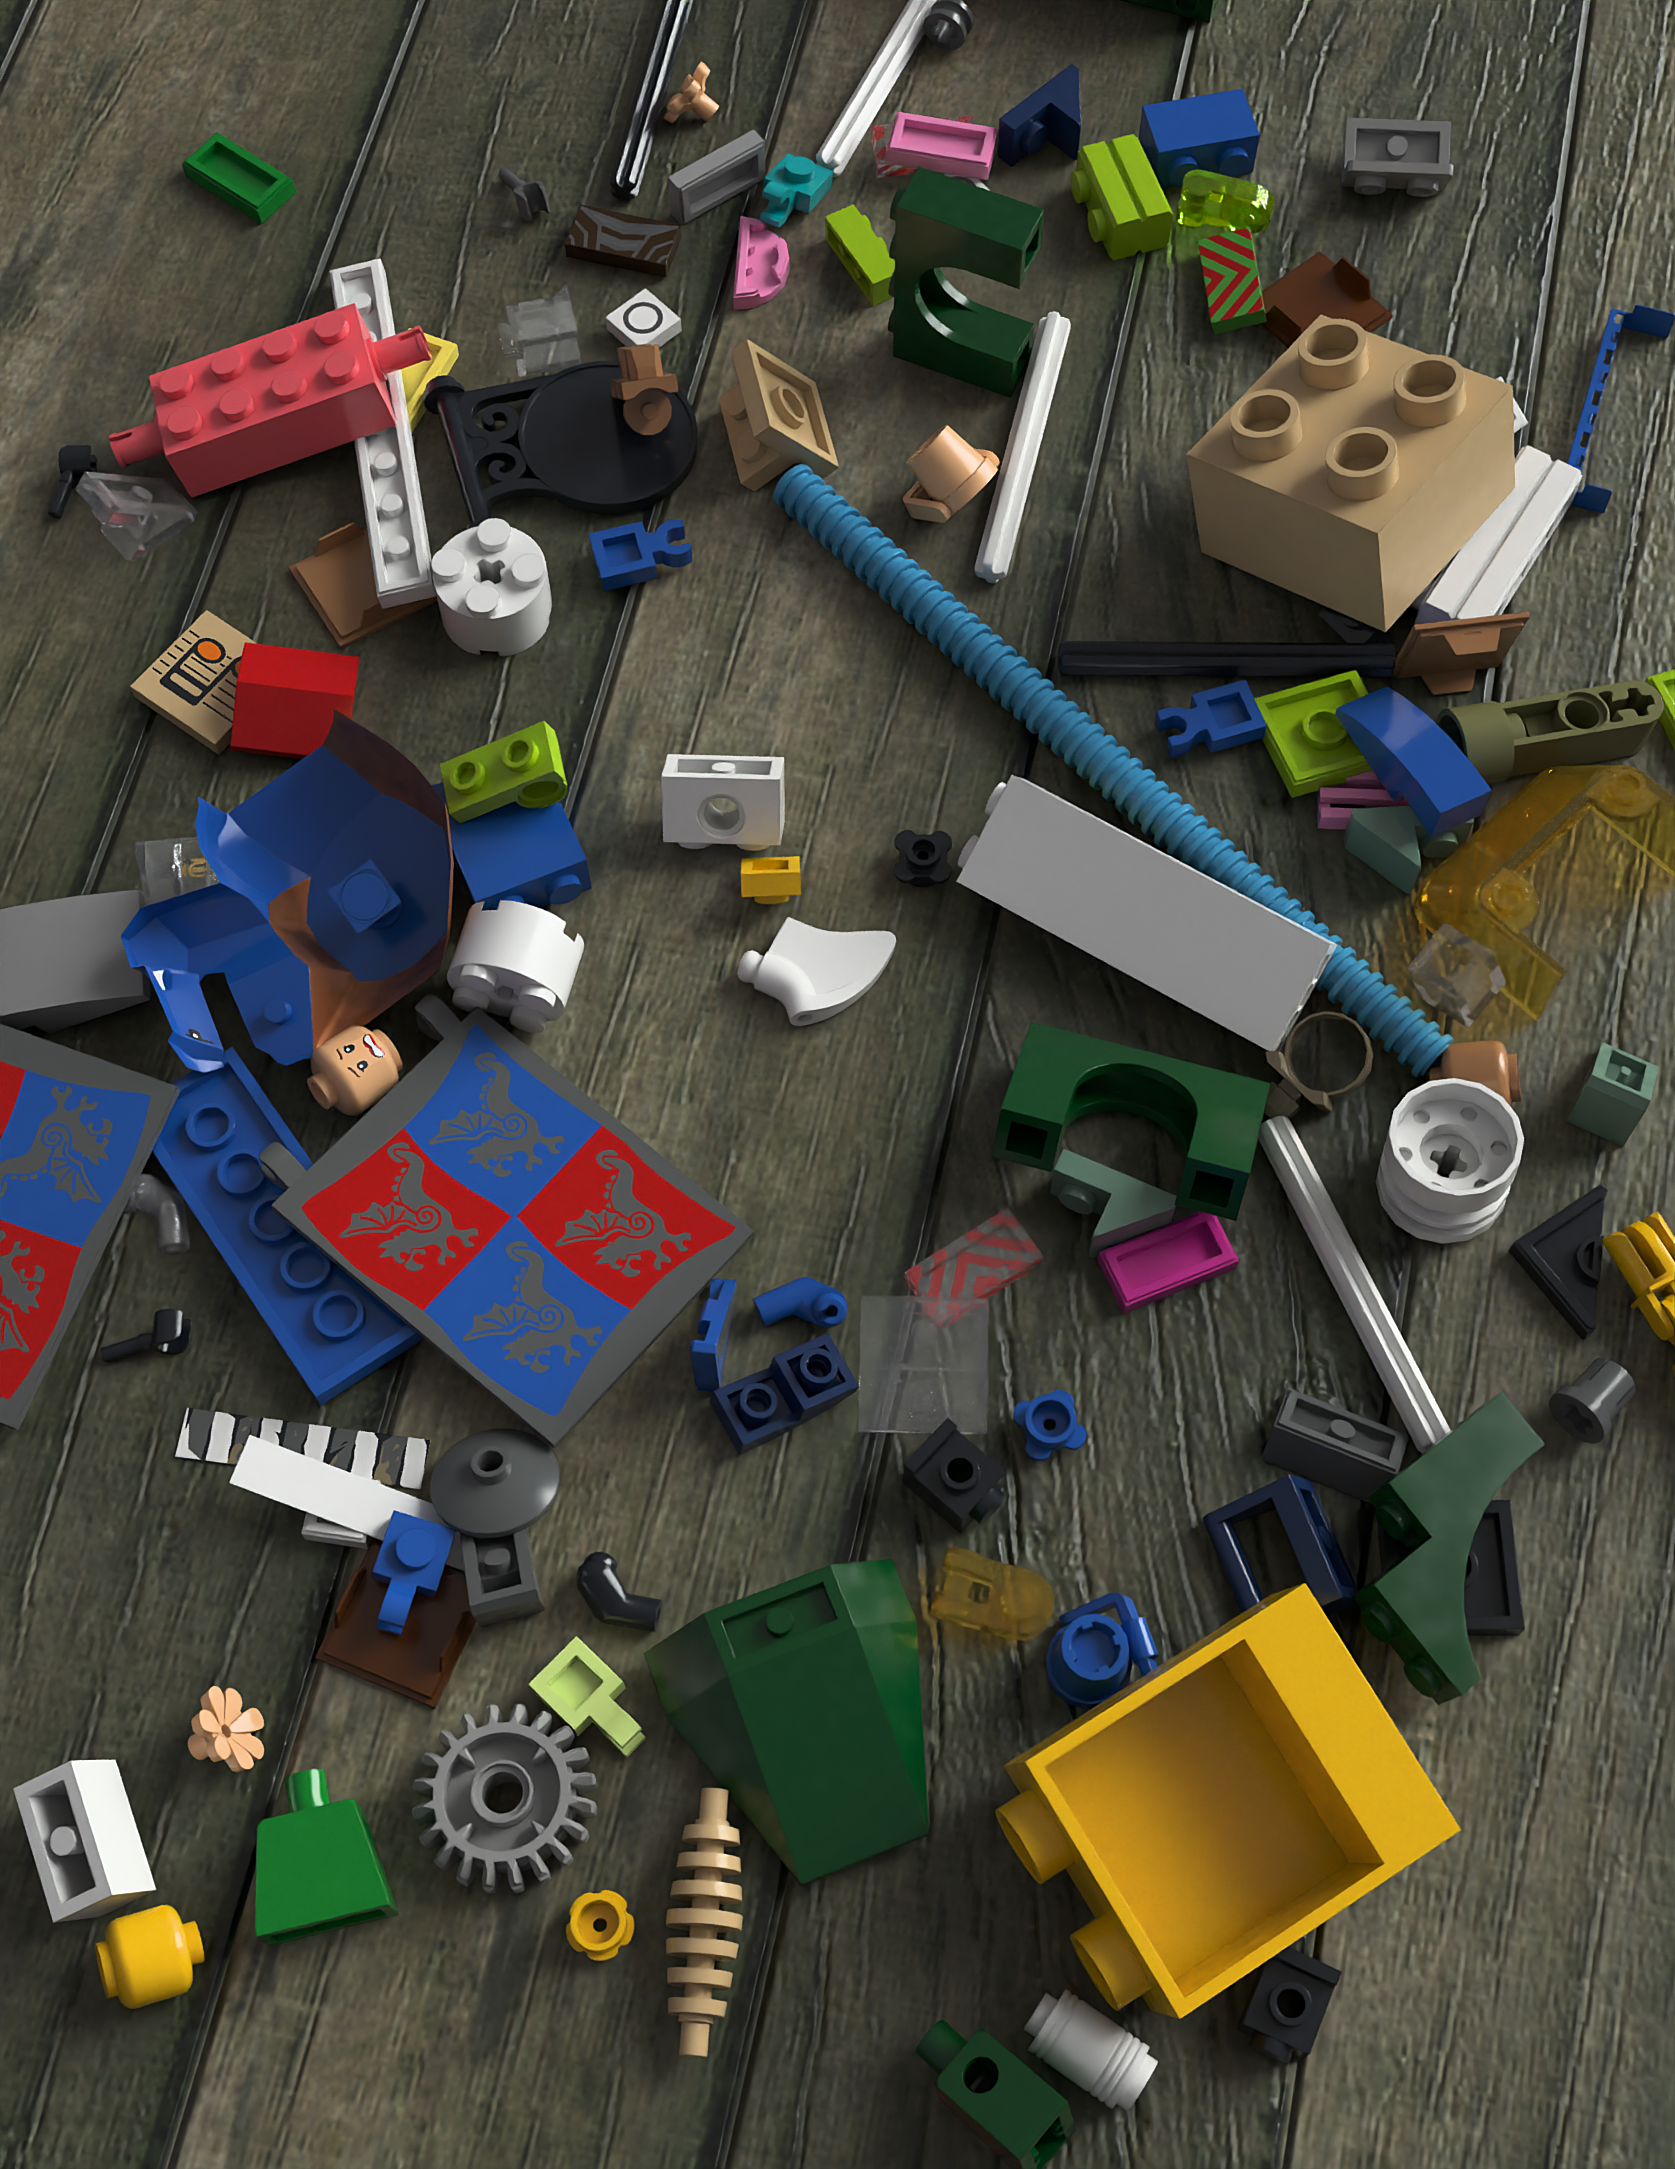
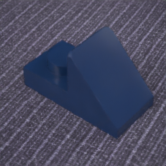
M1073 64L1069 65L999 118L997 156L1009 166H1014L1028 154L1038 152L1046 140L1050 141L1073 160H1077L1081 133L1079 69Z

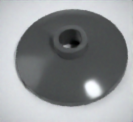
M490 1429L472 1434L460 1440L445 1452L433 1470L430 1481V1494L437 1515L453 1530L477 1538L503 1537L528 1528L546 1514L558 1495L560 1471L553 1451L538 1437L516 1429Z

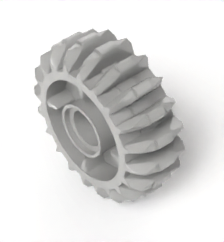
M494 1704L486 1708L485 1714L488 1724L478 1728L476 1721L470 1713L461 1716V1725L467 1734L458 1741L450 1731L445 1729L438 1734V1739L448 1751L446 1755L441 1757L435 1753L426 1752L422 1757V1763L431 1772L436 1773L435 1778L422 1777L415 1779L413 1783V1789L417 1794L433 1798V1800L414 1807L412 1815L416 1822L434 1823L423 1831L419 1839L426 1849L443 1845L434 1859L435 1864L442 1871L452 1868L461 1860L456 1876L457 1881L461 1885L469 1886L476 1878L480 1869H483L482 1887L486 1893H496L500 1885L502 1873H508V1881L513 1892L520 1893L525 1890L524 1870L533 1868L537 1879L541 1884H545L551 1880L550 1871L544 1863L550 1856L554 1855L558 1862L565 1867L571 1865L574 1859L569 1850L562 1844L566 1838L576 1843H587L590 1837L587 1829L581 1824L574 1822V1818L595 1817L598 1808L594 1801L578 1797V1795L591 1792L597 1788L598 1783L594 1773H576L590 1761L586 1748H574L565 1752L575 1737L569 1726L559 1728L549 1736L553 1723L550 1713L542 1711L536 1716L531 1726L528 1727V1713L525 1705L515 1704L511 1711L509 1722H503L500 1710ZM512 1782L523 1788L522 1799L514 1810L503 1814L489 1810V1796L498 1785Z

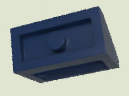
M1289 1474L1208 1513L1202 1518L1241 1613L1264 1598L1233 1524L1276 1509L1311 1592L1325 1615L1329 1616L1357 1604L1352 1596L1359 1592L1310 1480Z

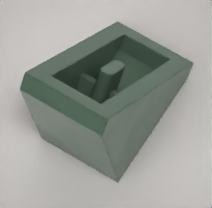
M1602 1042L1566 1122L1624 1147L1651 1101L1659 1067Z

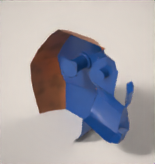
M334 709L333 722L322 746L228 814L198 797L199 807L195 826L199 848L220 883L141 907L121 934L130 967L143 972L151 980L173 1030L168 1042L187 1068L205 1073L224 1067L222 1063L224 1049L199 985L205 974L221 972L225 973L228 986L256 1048L270 1054L278 1063L287 1066L309 1058L312 1059V1053L318 1046L351 1026H365L441 968L450 939L454 868L446 804L410 760L388 742Z

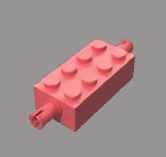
M355 303L150 375L149 379L156 413L153 416L154 420L119 433L109 434L110 445L118 464L123 469L131 464L165 453V457L192 498L349 443L358 438L397 426L385 382L387 374L423 361L432 360L430 349L420 325L374 342Z

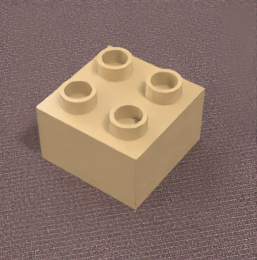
M1320 315L1186 454L1201 552L1387 632L1515 489L1513 386L1464 368L1450 357L1436 354L1429 355L1364 331L1359 324L1353 321L1332 319Z

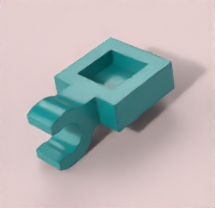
M787 153L764 178L762 197L770 201L766 209L760 214V220L776 227H781L794 209L809 214L831 190L834 171L819 166L806 157Z

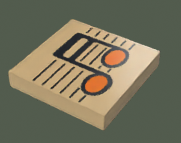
M206 610L130 686L135 698L219 755L231 743L236 682L244 643H257Z

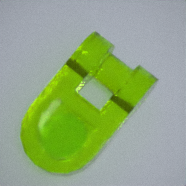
M1196 169L1188 172L1183 178L1182 197L1178 203L1176 218L1186 228H1199L1205 223L1232 231L1250 227L1251 234L1259 233L1267 229L1275 208V199L1270 191L1256 183Z

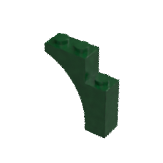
M1503 1392L1476 1409L1367 1497L1376 1508L1375 1515L1381 1527L1392 1538L1402 1541L1409 1551L1352 1597L1362 1609L1360 1615L1368 1630L1380 1641L1388 1642L1405 1663L1404 1672L1410 1683L1422 1695L1428 1698L1432 1697L1438 1705L1462 1696L1481 1680L1472 1655L1464 1612V1580L1467 1559L1476 1529L1495 1493L1507 1478L1530 1456L1545 1445Z

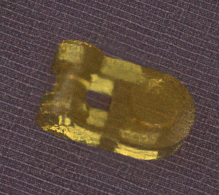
M950 1547L946 1550L942 1569L947 1575L943 1590L936 1591L930 1609V1613L933 1616L944 1621L1013 1640H1028L1037 1637L1047 1628L1054 1612V1595L1050 1585L1042 1576L1027 1569L984 1558L980 1554L967 1549ZM972 1582L991 1587L987 1605L968 1599Z

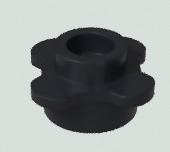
M904 830L896 835L894 846L899 851V862L894 866V875L897 880L916 887H930L935 884H943L950 879L952 868L947 863V852L952 848V839L946 832L935 831L931 835H916L911 830ZM925 853L928 855V859L920 860L917 856Z

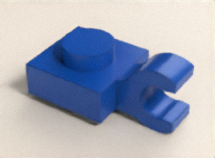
M393 1510L371 1577L372 1579L389 1584L377 1619L376 1629L401 1636L415 1592L435 1598L454 1540L455 1530Z

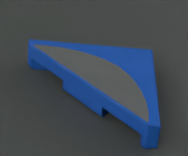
M720 1278L711 1280L708 1301L704 1302L698 1320L697 1330L698 1334L702 1335V1341L694 1340L690 1343L695 1386H698L700 1391L713 1392L721 1388L737 1280Z

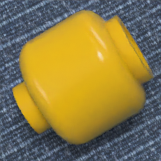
M160 1905L116 1918L106 1927L105 1940L95 1943L98 1969L107 1999L118 1996L123 2006L129 2009L140 2008L184 1994L192 1985V1966L204 1962V1951L196 1922L191 1921L182 1924L177 1911L169 1905Z

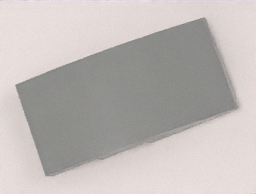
M140 890L80 895L0 909V1024L17 1030L36 1026L51 1034L150 1000V979L143 972L130 967L121 939V934L139 909L146 906V894Z

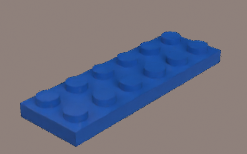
M231 1047L223 1052L222 1063L224 1067L205 1073L193 1070L172 1083L178 1086L181 1091L152 1153L321 1406L422 1341L423 1338L272 1211L271 1205L285 1190L273 1184L263 1175L261 1171L262 1163L259 1160L260 1153L269 1144L278 1142L296 1158L306 1171L313 1163L234 1048Z

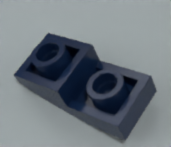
M828 1333L774 1356L768 1368L714 1390L709 1402L738 1454L741 1455L818 1416L855 1393L859 1385Z

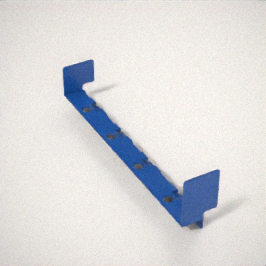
M1638 304L1635 305L1632 313L1611 309L1571 448L1568 465L1580 471L1582 470L1621 327L1668 338L1675 321V314ZM1617 314L1623 315L1620 324L1614 323ZM1606 350L1612 351L1608 365L1603 363ZM1595 391L1600 392L1597 406L1591 404ZM1583 432L1589 434L1585 448L1580 446ZM1586 484L1582 492H1576L1571 505L1604 513L1612 495V490Z

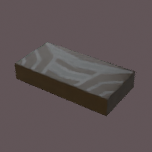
M580 205L565 242L566 257L667 278L681 240V227L672 223Z

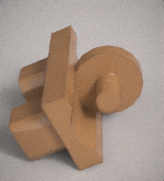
M651 343L617 348L621 378L609 380L612 397L625 400L623 415L626 423L633 431L642 435L657 434L668 425L671 419L672 407L669 398L663 392H678L676 374L663 372L658 344L651 345Z

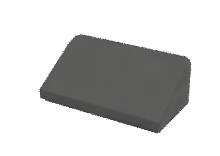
M1287 1388L1262 1458L1270 1464L1372 1504L1367 1497L1398 1473L1409 1436Z

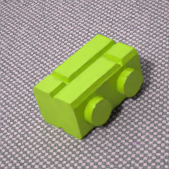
M1130 134L1114 138L1109 144L1102 141L1082 146L1080 151H1078L1076 171L1070 174V184L1075 201L1078 204L1085 202L1088 208V227L1093 241H1102L1109 257L1113 260L1136 255L1139 250L1145 253L1165 248L1170 239L1173 212L1138 137Z

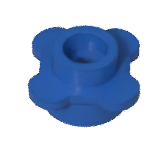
M1054 1390L1050 1394H1044L1035 1398L1032 1402L1022 1401L1014 1409L1013 1421L1016 1425L1022 1427L1027 1439L1025 1452L1035 1461H1045L1052 1452L1064 1448L1078 1450L1085 1443L1086 1430L1083 1426L1077 1424V1415L1073 1407L1074 1400L1066 1391ZM1048 1420L1053 1421L1056 1425L1055 1429L1051 1431L1046 1430L1043 1426L1044 1422Z

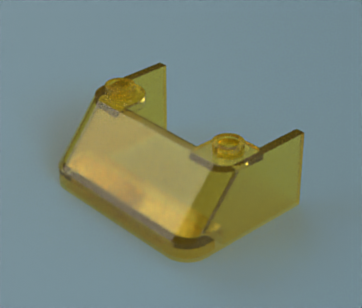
M1569 765L1546 768L1428 875L1421 883L1414 901V911L1419 922L1536 1021L1546 1013L1567 970L1522 933L1534 920L1539 907V899L1533 886L1521 875L1592 810L1675 877V797L1647 774L1635 767L1627 765Z

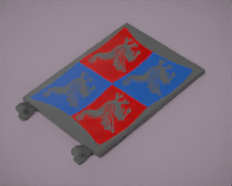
M429 994L415 1007L418 1015L416 1024L422 1032L440 1041V1043L306 1171L296 1158L278 1142L269 1144L260 1153L259 1160L262 1163L261 1171L263 1175L273 1184L285 1190L271 1205V1208L279 1217L555 1449L754 1236V1230L478 1006L460 1022L443 1001L437 996Z
M0 1024V1424L18 1431L181 1090L176 1085Z

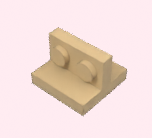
M748 339L732 349L731 355L739 383L718 399L740 483L755 492L795 463L798 465L806 464L812 469L813 474L819 475L822 479L838 469L839 465L816 383Z

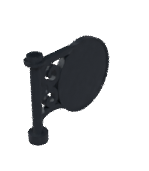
M619 361L583 363L552 375L466 392L463 385L457 382L455 378L442 375L431 379L423 393L425 408L429 412L439 415L470 523L463 531L477 527L487 519L495 518L491 517L490 507L521 497L549 498L568 507L596 514L633 512L663 500L682 484L695 462L698 431L695 414L690 403L679 389L678 392H663L669 398L672 407L671 419L668 425L661 432L654 435H642L633 431L626 423L623 415L625 400L612 397L609 380L621 378ZM528 399L521 412V416L518 415L512 406L505 404ZM482 409H485L482 412V425L484 429H481L473 421L474 416ZM497 420L505 421L507 424L501 431H495V422ZM517 440H519V449L513 446ZM503 461L514 465V469L505 472V463ZM491 463L488 472L492 485L483 489L478 471L486 464Z

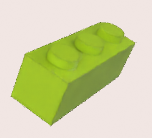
M854 204L825 216V240L871 305L875 306L893 298V296L889 295L888 289L895 270V260L889 257L885 241L881 237H877L873 232L867 216L861 215Z

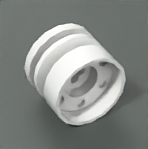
M1450 1078L1428 1081L1408 1092L1393 1111L1376 1178L1380 1203L1394 1223L1416 1238L1442 1244L1468 1241L1488 1230L1503 1211L1510 1191V1185L1515 1178L1520 1164L1524 1136L1518 1116L1502 1096L1481 1083ZM1440 1173H1446L1449 1177L1440 1176Z

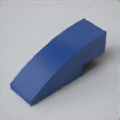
M1386 686L1337 708L1336 716L1395 804L1405 799L1430 837L1482 815L1491 794V788L1452 739L1427 714L1407 698Z

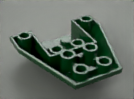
M892 1559L828 1565L707 1611L644 1653L668 1721L721 1787L729 1791V1797L801 1886L929 1836L916 1618Z

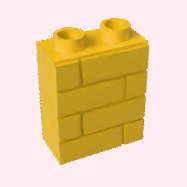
M1306 1583L1269 1595L1208 1636L1197 1641L1005 1764L1004 1767L1020 1794L995 1810L996 1817L1006 1838L1031 1876L1039 1884H1043L1066 1869L1093 1913L1095 1919L1071 1934L1070 1939L1083 1967L1109 2005L1114 2010L1119 2011L1142 1995L1152 2012L1178 2019L1183 2018L1461 1830Z

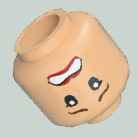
M354 1025L314 1050L311 1056L312 1059H310L313 1076L307 1079V1083L314 1098L323 1108L330 1109L334 1106L345 1115L357 1116L377 1104L399 1082L398 1072L403 1068L402 1060L396 1047L385 1033L378 1029L370 1031L365 1027Z

